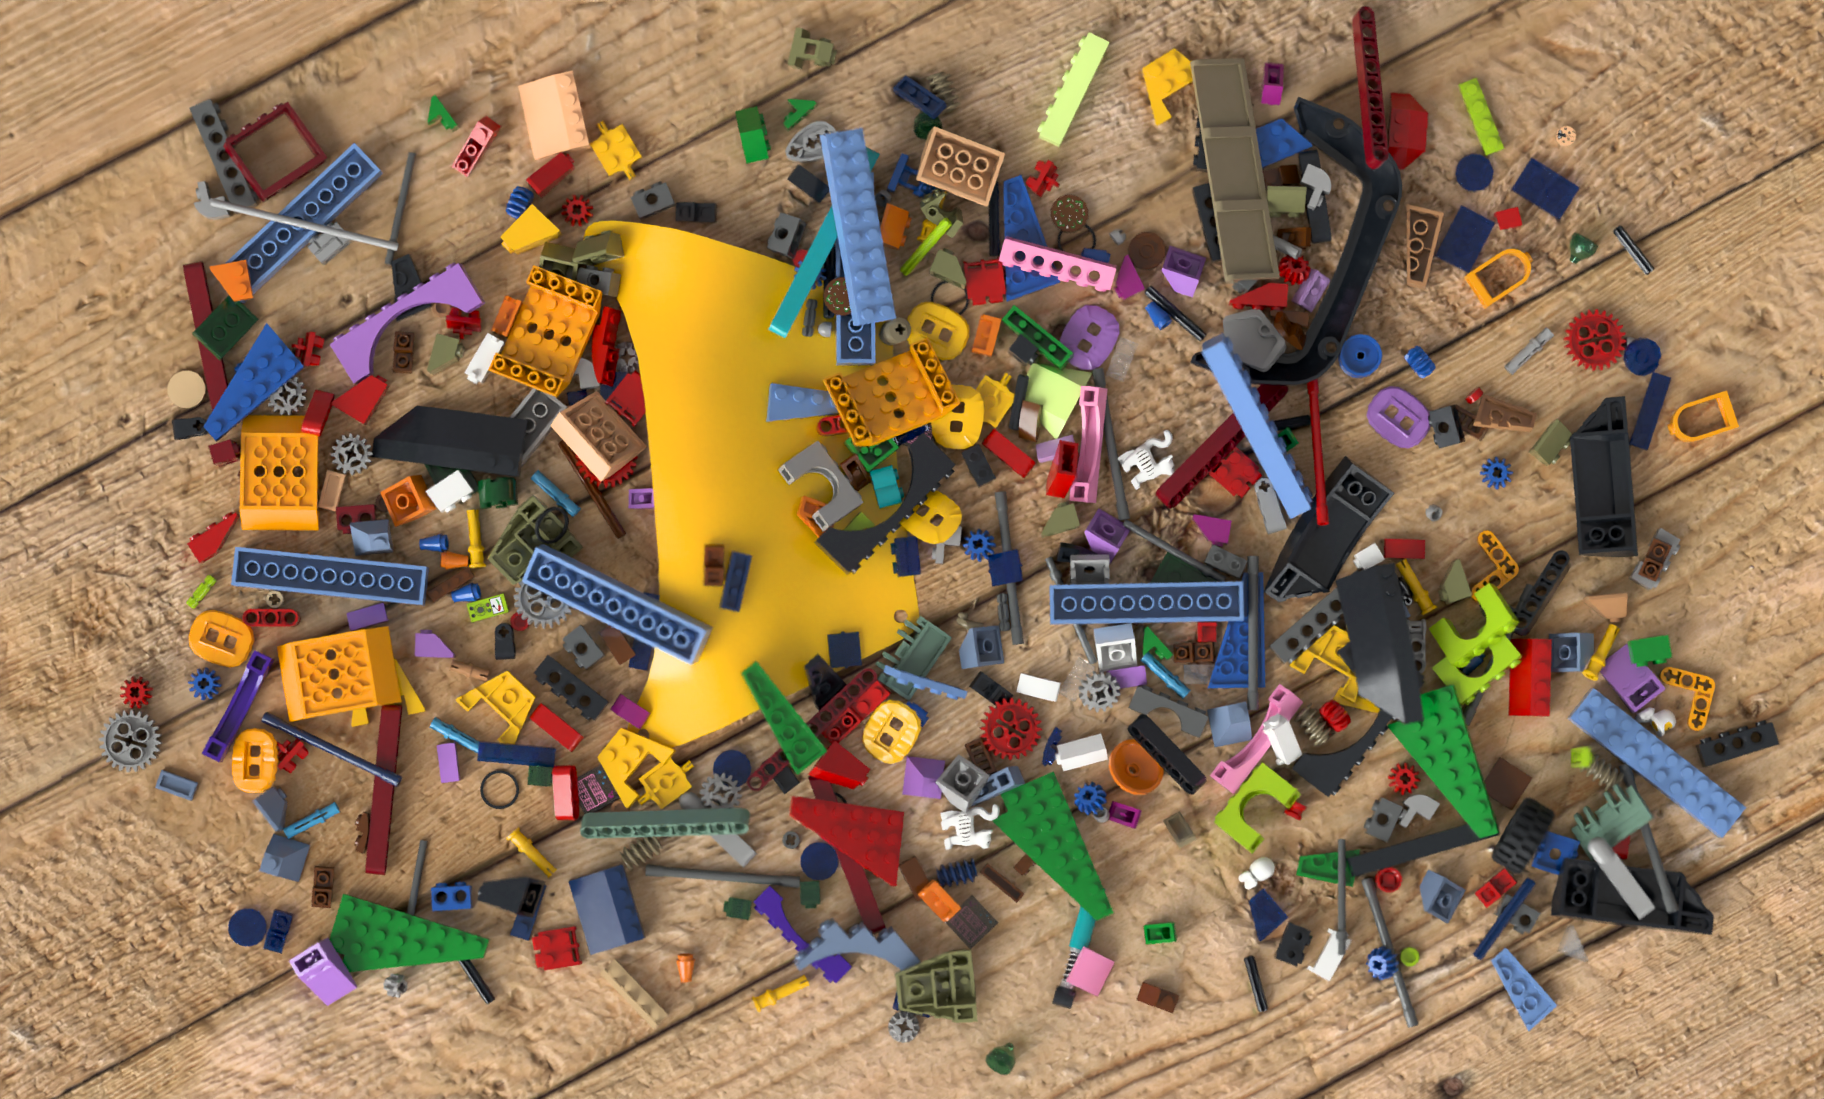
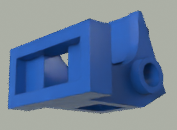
M901 153L887 191L895 193L897 186L900 185L912 190V194L920 198L932 193L936 188L921 181L918 187L907 183L910 175L917 176L918 171L906 165L909 156Z

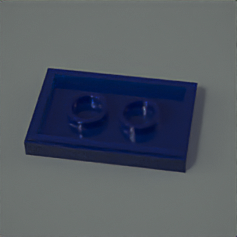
M1531 157L1511 191L1557 220H1560L1580 187Z
M1461 205L1435 257L1466 273H1470L1495 222Z

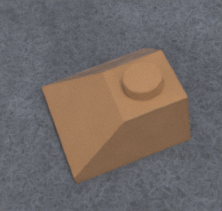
M1627 593L1587 596L1583 598L1584 603L1603 619H1610V622H1621V618L1626 617Z

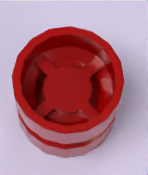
M1387 867L1380 869L1375 875V884L1381 891L1394 892L1400 888L1402 876L1395 868Z

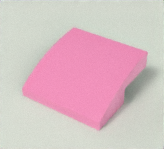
M1083 946L1066 981L1098 997L1115 962Z

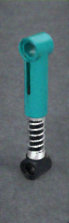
M1081 906L1069 943L1071 953H1069L1070 957L1067 959V968L1064 969V978L1061 979L1060 986L1057 985L1052 1004L1068 1009L1072 1007L1076 991L1074 990L1075 985L1066 980L1083 946L1089 947L1096 922Z

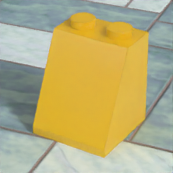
M531 204L500 238L503 240L501 244L510 254L514 251L518 255L541 246L545 242L556 240L562 236V233Z

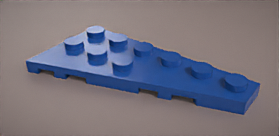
M1022 175L1003 181L1005 237L1008 236L1048 247ZM1023 251L1015 253L1016 258L1019 260L1026 257ZM1035 256L1034 262L1038 265L1043 264L1044 258L1042 256ZM1005 266L1006 302L1060 283L1058 276L1051 275L1050 277L1040 275L1039 271L1032 270V272L1021 270L1020 266Z
M267 323L203 426L216 442L304 368L303 364Z
M1247 572L1243 573L1241 582H1243L1244 620L1228 621L1208 688H1248ZM1263 572L1258 574V688H1265Z

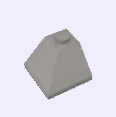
M958 754L936 783L948 801L966 813L979 796L990 775Z

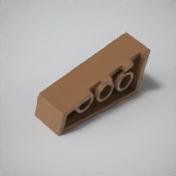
M1407 204V286L1423 290L1427 288L1444 220L1443 212Z

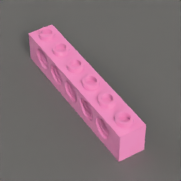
M1008 236L1004 239L999 261L1003 262L1002 265L1008 267L1016 265L1020 266L1023 271H1039V274L1045 277H1050L1051 275L1058 276V280L1069 282V280L1077 281L1076 284L1079 286L1087 287L1092 285L1095 286L1096 290L1106 292V289L1111 290L1117 265ZM1023 251L1026 257L1019 260L1016 258L1015 253ZM1042 256L1044 258V263L1040 265L1036 264L1034 262V257ZM1057 260L1063 264V267L1058 270L1052 266V263ZM1075 265L1079 266L1081 268V273L1073 274L1071 272V267ZM1093 270L1098 271L1100 277L1092 279L1089 273Z

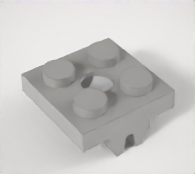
M1109 554L1070 555V585L1109 584ZM1092 566L1095 568V571L1086 573L1084 568Z

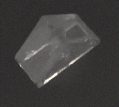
M1568 925L1557 951L1579 961L1587 962L1588 958L1574 925Z

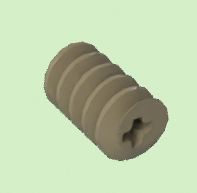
M944 72L927 77V80L932 81L929 83V87L934 88L931 93L937 95L947 105L939 115L951 112L960 105V102H954L958 95L951 94L956 89L949 88L953 81H947V78L951 74H945Z
M899 317L885 322L880 329V340L886 345H895L905 341L911 334L910 323L906 319Z
M1311 703L1297 714L1295 722L1302 721L1299 727H1307L1304 733H1312L1309 740L1316 739L1314 746H1318L1335 733L1329 734L1332 729L1331 727L1324 728L1327 723L1326 721L1319 722L1322 717L1321 715L1314 716L1317 709L1310 710Z
M1595 754L1590 767L1580 768L1579 772L1587 770L1586 777L1593 774V782L1600 779L1598 785L1601 786L1605 783V790L1607 791L1612 788L1613 792L1614 785H1619L1624 777V773L1621 772L1617 775V768L1610 771L1611 764L1608 763L1604 766L1605 760L1601 759L1598 761L1599 755Z
M643 837L644 842L637 839V846L630 843V850L624 846V853L619 852L630 870H633V863L636 866H640L639 859L644 863L647 862L646 855L652 859L654 858L653 852L657 855L660 854L659 848L662 849L656 837Z

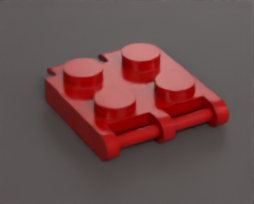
M1000 257L986 261L980 259L978 262H963L968 300L972 299L973 306L986 304L985 297H989L990 303L1003 302V295H1006L1002 262L999 261ZM998 263V265L985 266V264ZM981 265V267L968 269L970 266Z
M636 370L632 375L628 373L605 401L607 406H612L619 412L620 416L623 415L631 421V425L634 427L646 414L641 375ZM612 400H613L614 402H616L619 406H621L622 409H620L617 405H615V404L612 402ZM625 411H627L628 413H630V414H631L633 417H635L636 419L634 420V419H633L632 417H630L627 413H625Z
M1235 446L1232 449L1231 455L1226 460L1223 458L1208 474L1233 497L1237 494L1242 498L1250 490L1246 483L1249 482L1254 485L1262 475L1257 471L1259 467ZM1220 463H1222V465L1213 473V471L1215 470V468H1216Z
M576 926L538 932L537 937H532L534 951L541 950L540 954H535L537 968L544 967L545 971L582 964L578 952V947L580 946L577 943L575 934ZM569 931L572 933L573 944H571ZM572 948H574L576 961H574Z

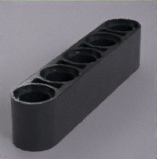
M1317 149L1298 152L1301 180L1308 164L1321 169ZM1306 187L1305 205L1308 224L1311 228L1312 244L1331 242L1332 237L1325 194L1321 193L1324 198L1320 207L1316 206L1312 210L1307 208L1314 190Z
M1140 714L1128 726L1130 735L1185 792L1193 795L1206 783V777L1199 768L1147 715Z

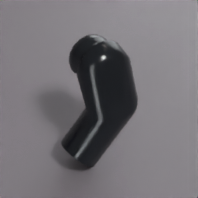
M1398 577L1403 601L1406 606H1409L1413 602L1412 591L1402 577Z

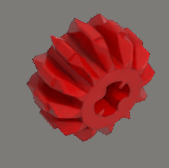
M574 194V201L571 202L569 198H566L569 205L562 204V208L566 209V211L561 212L562 216H567L565 218L566 223L572 220L571 226L574 227L576 221H578L579 227H582V220L588 224L589 220L586 217H593V214L588 211L593 210L594 207L591 205L587 206L591 202L589 199L583 202V195H580L579 200H577ZM577 207L579 209V207H582L580 209L582 213L574 215V208Z
M1286 255V257L1280 260L1278 266L1280 278H1285L1284 283L1289 281L1291 286L1295 283L1298 285L1302 284L1303 281L1305 282L1308 279L1311 267L1308 266L1309 261H1304V256L1294 259Z
M132 676L131 682L128 680L124 681L127 687H120L121 690H125V693L120 694V697H127L123 702L124 704L130 702V708H134L137 705L139 709L142 708V702L145 705L149 704L146 697L152 699L153 696L148 694V692L153 691V688H146L150 683L148 680L143 683V677H139L136 680V677ZM134 688L140 689L138 692L140 694L139 696H133V694L135 693L133 690Z
M1332 699L1326 702L1319 709L1324 721L1335 732L1344 730L1351 723V718L1347 711L1336 700Z
M1404 762L1403 769L1398 763L1396 764L1398 771L1393 768L1390 769L1395 775L1388 776V779H1394V782L1389 783V786L1396 785L1394 788L1395 793L1401 788V795H1405V789H1407L1409 794H1412L1411 786L1414 789H1418L1414 781H1421L1420 778H1415L1420 772H1412L1415 768L1414 765L1407 769V762ZM1403 773L1406 774V777H1409V781H1405L1406 784H1403V781L1399 779L1400 776H1403Z

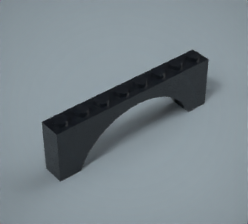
M924 433L908 447L912 467L910 487L903 503L890 518L874 527L858 531H844L829 527L814 542L846 575L850 572L854 574L861 567L859 563L863 558L868 560L875 553L872 549L877 544L881 547L888 540L886 535L890 531L894 533L901 526L899 522L903 518L907 520L915 512L913 508L917 504L921 506L928 499L926 495L930 490L934 493L941 486L939 481L943 477L948 479L955 472L952 468L956 464Z
M1417 670L1420 689L1425 683L1423 680L1425 676ZM1380 709L1373 725L1357 742L1343 750L1328 754L1304 752L1292 769L1328 798L1331 794L1335 796L1341 788L1339 786L1343 779L1345 781L1348 780L1353 773L1351 771L1355 764L1357 766L1360 765L1365 758L1363 756L1367 749L1369 751L1372 750L1377 743L1375 741L1379 734L1383 736L1389 728L1387 726L1391 719L1395 721L1396 717Z

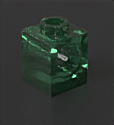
M529 766L527 785L552 787L553 768Z
M820 881L800 882L801 905H805V909L817 908V904H821Z
M729 897L728 901H724L723 912H726V917L749 920L752 900Z

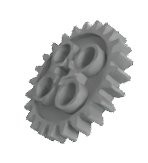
M522 581L519 582L521 588H515V591L519 594L513 597L519 601L515 602L514 605L515 607H520L517 613L522 614V620L528 618V625L534 621L535 628L539 624H542L543 629L546 628V624L553 628L554 622L560 625L561 618L565 621L567 620L565 614L572 615L569 608L574 607L540 590L534 595L529 594L530 589L534 587ZM543 595H547L546 601H543ZM560 601L561 605L558 608H553V602ZM535 606L543 607L540 612H533Z
M124 710L122 717L119 713H116V719L109 718L110 725L104 723L107 730L100 731L104 734V737L99 738V740L103 741L104 744L99 746V748L105 749V752L101 755H108L109 757L106 762L113 761V768L119 765V771H122L124 767H126L127 772H130L132 767L135 772H138V766L146 769L145 763L152 765L150 759H157L154 753L161 752L157 748V745L162 744L161 741H157V738L162 736V734H156L159 727L152 726L155 720L148 722L149 715H145L142 718L141 711L136 716L134 710L130 711V715ZM127 724L129 726L127 734L121 733V725ZM141 730L147 732V738L143 741L138 736ZM114 736L132 737V740L146 744L147 747L144 748L136 744L129 745V742L117 739ZM117 742H120L123 746L122 751L119 753L114 750V745ZM135 748L141 751V755L137 759L132 755V751Z

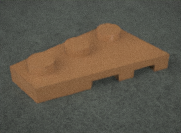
M1483 394L1473 426L1531 432L1537 413Z

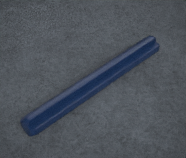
M1526 878L1474 951L1473 955L1477 959L1482 960L1536 885L1532 879Z

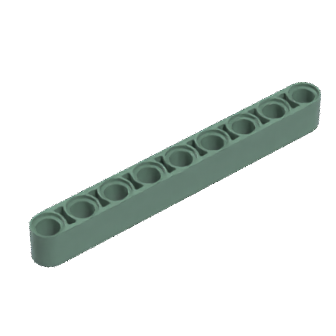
M744 808L586 813L582 818L580 834L589 839L744 834L749 828L750 812Z

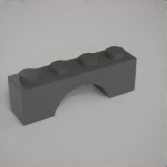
M1143 684L1142 687L1137 686L1129 704V709L1145 715L1159 707L1171 709L1180 719L1181 731L1200 738L1209 717L1205 715L1206 711L1195 707V710L1187 707V703L1181 700H1177V703L1171 701V696L1162 692L1157 695L1152 692V688Z

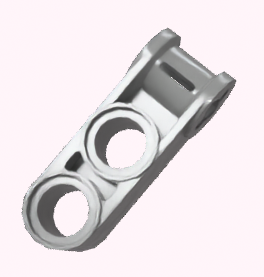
M1268 478L1259 479L1255 483L1254 488L1267 533L1272 534L1287 529L1280 503L1271 481ZM1261 482L1268 484L1266 492L1263 489H1259V486L1262 484Z
M1407 619L1411 641H1417L1421 646L1418 652H1414V657L1416 661L1420 662L1421 668L1419 672L1422 673L1426 667V620L1410 621Z

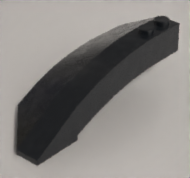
M1625 396L1609 397L1601 402V405L1595 412H1592L1583 422V425L1570 437L1579 555L1633 557L1638 556L1626 400Z
M415 406L374 438L373 455L371 457L520 477L528 420Z
M1347 456L1342 459L1325 481L1329 524L1317 525V500L1315 494L1312 499L1313 502H1311V509L1301 515L1280 552L1264 589L1266 594L1278 602L1294 597L1312 596L1313 593L1331 592L1330 588L1349 554L1371 522L1394 495L1392 490Z
M1395 564L1374 566L1337 579L1336 585L1350 643L1358 696L1371 701L1376 707L1387 714L1390 713L1403 724L1424 721L1413 646Z
M1566 857L1563 859L1552 897L1551 916L1619 926L1712 935L1714 915L1705 907L1701 897L1689 885L1682 872L1665 871L1679 909L1675 912L1667 913L1654 869L1625 866L1655 907L1653 911L1639 920L1597 862Z

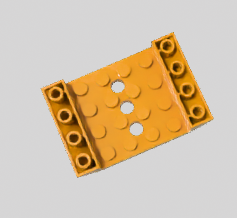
M533 265L526 281L530 288L501 354L495 353L488 370L558 397L570 384L600 315L602 291ZM537 324L536 332L529 333L530 325ZM553 330L554 337L547 340L545 337L546 333ZM571 337L570 345L563 346V339Z
M928 337L910 344L909 351L844 377L840 372L823 379L855 446L876 445L938 420L960 404V400ZM883 378L888 381V384L881 386L877 381ZM887 395H893L895 396L896 400L893 402H889L885 399V397ZM895 411H901L903 412L904 416L902 418H896L893 415V413Z
M248 415L243 419L240 457V517L242 530L319 531V436L301 432L304 416ZM258 466H263L265 469V474L262 477L255 475V469ZM278 466L284 468V474L281 477H276L274 474V470ZM298 466L304 470L301 477H295L293 474V470Z
M389 626L357 630L277 646L289 722L401 702ZM331 649L336 652V658L332 661L327 658V653ZM334 668L340 673L339 677L335 680L330 676V672ZM337 687L343 691L342 696L338 699L333 695Z

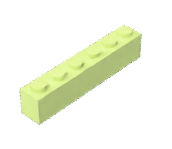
M1090 32L1087 37L1083 35L1079 43L1081 49L1078 54L1074 53L1070 62L1073 66L1070 71L1066 70L1062 78L1065 81L1062 88L1058 87L1054 95L1057 99L1054 105L1050 104L1046 111V115L1049 116L1046 122H1041L1037 130L1040 132L1039 138L1060 147L1109 46V41Z

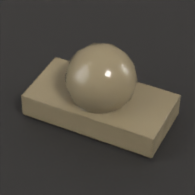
M1180 811L1163 820L1179 848L1196 840L1194 833Z

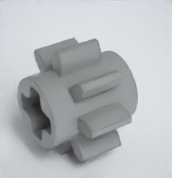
M391 973L390 977L385 979L384 989L388 991L387 996L400 998L401 994L406 992L407 982L403 980L404 975Z

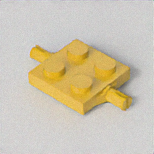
M601 121L597 126L602 135L590 143L591 147L609 177L624 171L629 180H632L636 175L631 166L642 158L641 153L623 124L615 129L608 130L604 121Z
M1006 372L1000 382L992 380L985 375L976 388L983 399V422L990 424L994 428L998 426L1013 404L1014 394L1006 387L1012 376H1008Z
M672 758L666 764L660 762L639 778L646 793L637 799L642 806L651 799L662 810L692 788L685 773L693 768L694 765L689 760L680 767L675 764Z

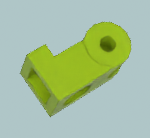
M860 512L844 531L864 530L865 528L874 527L875 524Z

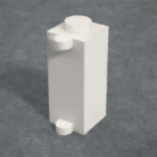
M487 333L465 371V374L468 375L467 379L475 384L478 382L483 384L490 373L488 369L495 353L500 354L505 343Z
M1277 713L1263 723V731L1270 740L1277 758V765H1283L1284 763L1289 765L1302 755L1288 719Z
M1102 734L1057 745L1058 753L1055 754L1057 764L1062 765L1063 771L1108 760Z
M1328 928L1327 932L1331 934L1313 968L1308 965L1307 969L1330 981L1343 955H1338L1336 932ZM1350 939L1346 940V950L1352 941Z

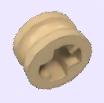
M272 591L268 593L266 602L272 608H279L284 604V596L278 591ZM274 594H277V597L280 598V602H276L277 605H273V602L270 601L271 596L274 597Z

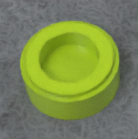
M1406 947L1400 952V961L1404 965L1414 966L1418 963L1420 956L1415 948Z

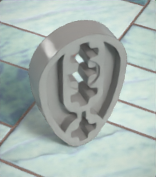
M816 121L804 127L788 144L786 148L787 158L796 162H812L823 159L822 145L820 143H816L813 149L806 145L809 139L816 141V136L825 135L826 131L836 133L835 128L823 121ZM794 147L795 150L800 149V151L797 152V157H794V155H789V153L791 152V148Z

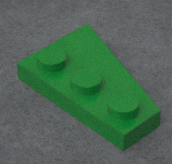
M1361 849L1346 851V858L1359 855ZM1338 852L1299 856L1296 875L1338 884ZM1346 861V886L1353 887L1355 877H1352L1348 861Z

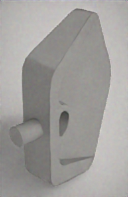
M1251 309L1228 315L1223 319L1225 337L1229 336L1234 346L1232 347L1234 354L1238 353L1242 363L1261 372L1268 371L1287 349L1284 338L1259 309Z

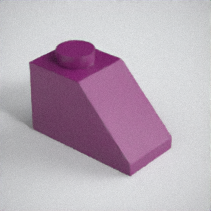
M1265 62L1261 103L1268 105L1281 104L1284 64Z
M1129 255L1124 257L1115 283L1116 287L1114 288L1118 298L1122 297L1123 301L1145 290Z
M1193 514L1192 520L1207 541L1212 542V545L1217 547H1223V544H1228L1231 520Z

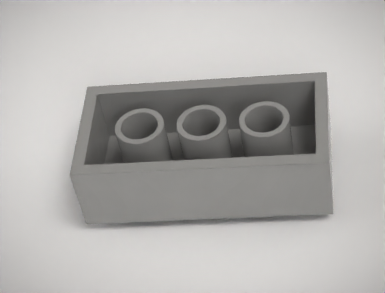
M534 388L509 417L528 420L522 466L553 429L551 424L558 414L568 408L554 396Z

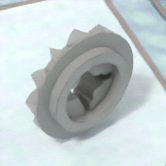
M624 342L615 347L620 349L619 357L625 355V349H627L629 355L635 356L629 359L628 365L624 359L619 358L616 369L625 373L635 371L639 367V362L634 344Z
M898 1012L889 1021V1033L898 1042H909L917 1036L919 1022L909 1012ZM905 1019H907V1026L912 1030H905L903 1035H901V1028L896 1026V1024H903Z

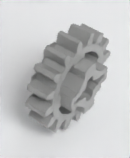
M295 377L293 380L291 378L288 381L293 383L297 389L289 388L287 382L267 399L271 401L268 404L269 407L275 406L273 409L275 413L280 410V414L283 416L285 411H287L288 415H292V410L298 413L297 407H304L301 402L302 400H307L303 396V394L307 393V390L302 389L305 385L303 382L298 384V377ZM285 389L287 392L291 393L290 395H288L287 400L286 398L282 397V395L285 394ZM295 397H298L296 403L293 405V400L295 399ZM281 400L284 407L279 406L275 401Z
M352 433L349 434V438L342 435V441L336 440L338 446H332L335 453H331V456L336 458L332 463L339 464L336 468L337 470L344 468V474L350 471V474L354 475L356 470L361 474V468L368 469L366 463H372L368 459L369 456L373 455L372 452H368L371 445H365L367 442L365 438L360 441V435H357L356 438H354ZM351 442L350 446L346 448L342 447L346 443ZM360 445L364 449V455L359 451ZM354 450L356 457H351L350 459V456L347 454ZM339 454L343 455L345 459L344 464L341 462ZM357 461L361 462L359 465L352 467L353 463Z
M1103 670L1099 674L1093 671V676L1091 677L1087 674V680H1081L1083 686L1078 687L1079 692H1081L1079 698L1083 699L1082 704L1084 706L1088 704L1089 710L1094 707L1096 712L1099 711V708H1102L1105 712L1107 706L1113 708L1112 702L1117 703L1118 699L1116 696H1120V691L1118 690L1120 685L1116 683V677L1111 678L1110 672L1104 675ZM1109 684H1110L1111 687H1112V691H1111V692L1108 690ZM1087 690L1091 693L1090 698L1087 696Z
M715 773L714 779L709 776L707 778L708 783L703 782L702 784L705 789L700 790V794L704 795L700 798V801L706 802L703 807L709 806L710 809L734 808L733 805L738 806L740 802L737 799L742 797L741 794H738L741 791V787H736L738 781L732 782L731 775L725 778V773H722L721 777H718V774ZM714 784V791L708 793L710 786ZM719 790L725 794L723 798H721V795H716ZM733 795L732 802L728 804L727 798Z

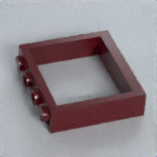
M289 102L276 105L268 115L266 113L260 115L254 124H246L241 128L240 133L237 135L233 133L230 137L226 138L223 146L263 203L324 164L328 158ZM285 114L315 157L263 190L233 147Z

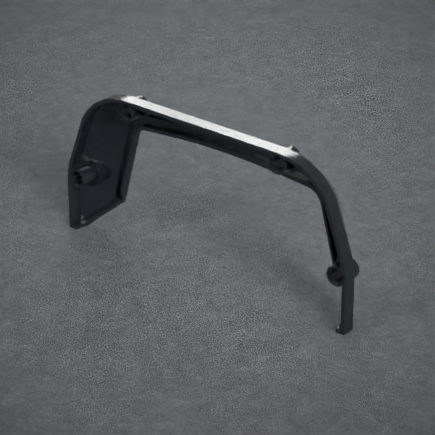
M1301 97L1297 98L1294 105L1301 135L1359 179L1362 184V193L1337 268L1306 333L1307 338L1303 350L1297 349L1290 354L1283 353L1273 366L1265 372L1242 363L1243 371L1247 370L1251 377L1250 382L1254 385L1298 386L1307 384L1318 379L1335 363L1402 197L1401 174L1390 153L1380 168L1371 169L1365 160L1363 129L1345 115ZM1334 121H1341L1343 128L1336 129L1333 124ZM1390 202L1393 205V210L1386 211L1383 204ZM1328 343L1335 345L1336 351L1334 353H1329L1326 350ZM1202 351L1193 354L1190 364L1212 372Z

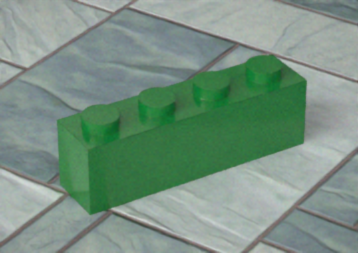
M1015 305L1003 317L1002 322L1018 336L1020 334L1038 348L1039 353L1060 370H1063L1074 357L1071 350Z

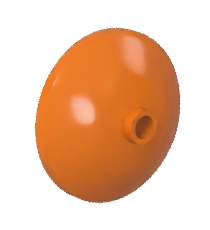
M1135 739L1119 743L1111 752L1109 758L1111 775L1115 782L1125 791L1143 795L1152 792L1161 783L1164 769Z

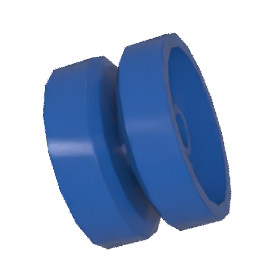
M1362 334L1351 336L1347 339L1338 355V363L1342 371L1352 378L1359 379L1371 375L1378 369L1382 360V351L1377 341L1368 335ZM1359 352L1361 356H1364L1363 359H1358L1357 354Z

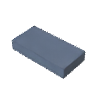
M161 770L155 788L192 801L198 782Z

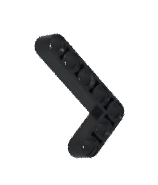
M1559 550L1553 554L1519 610L1509 606L1519 622L1527 623L1525 627H1518L1516 625V628L1512 631L1513 633L1525 636L1532 630L1570 569V557L1566 551ZM1560 559L1566 560L1564 564L1557 563ZM1549 575L1556 576L1554 580L1547 579ZM1542 590L1547 592L1543 596L1537 595V593ZM1479 603L1481 613L1486 618V613ZM1530 606L1537 608L1533 612L1527 610Z

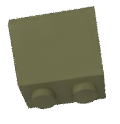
M1267 187L1266 195L1270 217L1277 218L1281 217V214H1288L1289 218H1299L1300 215L1304 214L1306 187Z
M604 231L601 232V236L591 235L584 237L585 240L577 243L572 260L573 263L593 266L624 257L620 234Z
M545 242L540 255V268L577 282L578 268H580L581 264L573 263L572 258L575 248Z
M946 248L943 251L939 249L930 268V275L965 290L966 280L958 259L954 256V252Z
M437 334L427 371L432 375H436L457 363L459 357L462 358L465 347H463V343L459 339Z
M1556 419L1551 422L1529 453L1546 466L1550 465V463L1554 465L1560 458L1558 454L1562 448L1566 449L1570 445L1572 433Z
M1069 501L1057 505L1058 508H1055L1041 533L1042 538L1080 527L1074 503L1069 504Z
M1460 559L1451 562L1440 584L1441 590L1438 593L1441 601H1445V604L1472 596Z

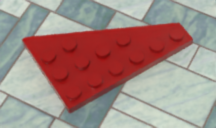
M798 796L791 797L790 817L801 822L803 826L811 829L823 840L837 847L839 851L847 854L859 865L870 870L875 876L880 877L890 886H897L904 812Z

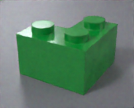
M758 107L735 111L746 164L769 159L767 151H771L769 139H764V136H767L763 113L759 114Z
M851 437L844 442L852 454H857L867 473L899 449L892 438L873 446H855Z
M1669 635L1627 641L1631 664H1636L1637 667L1647 666L1650 661H1652L1653 665L1667 663V659L1672 658Z

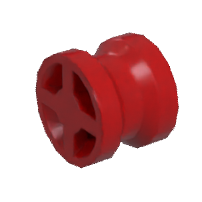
M1295 801L1291 808L1285 809L1283 813L1301 821L1302 813L1306 811L1307 807Z

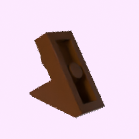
M1296 164L1281 165L1278 168L1263 171L1265 189L1268 186L1300 184Z
M1310 227L1277 229L1278 238L1298 246L1302 250L1306 249V247H1311Z
M856 453L839 464V470L848 477L850 485L857 492L872 482Z
M1143 982L1136 1000L1173 1013L1179 995Z

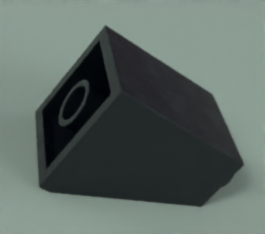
M525 876L483 882V885L479 888L477 900L517 915L533 918L545 881Z

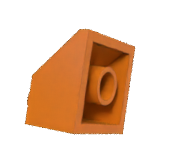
M888 203L880 226L883 247L899 251L900 246L904 247L907 238L904 235L905 228L909 229L912 218L909 217L908 211Z
M422 475L409 476L380 492L395 527L419 519L436 510L434 502L426 492L428 489Z

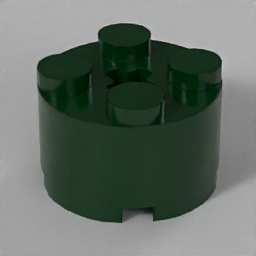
M500 477L494 480L484 479L478 481L480 509L492 508V506H496V509L507 508V506L518 505L516 478Z

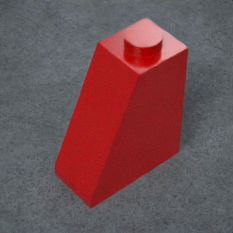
M560 152L530 175L526 181L542 199L576 169L573 165L575 161L568 153L564 155Z
M378 374L376 377L370 375L335 399L331 405L362 424L367 425L390 386L386 384L387 380Z
M1059 441L1047 477L1046 495L1063 499L1067 495L1076 478L1079 443Z
M834 741L809 772L811 777L854 790L858 785L863 786L869 778L866 775L871 769Z

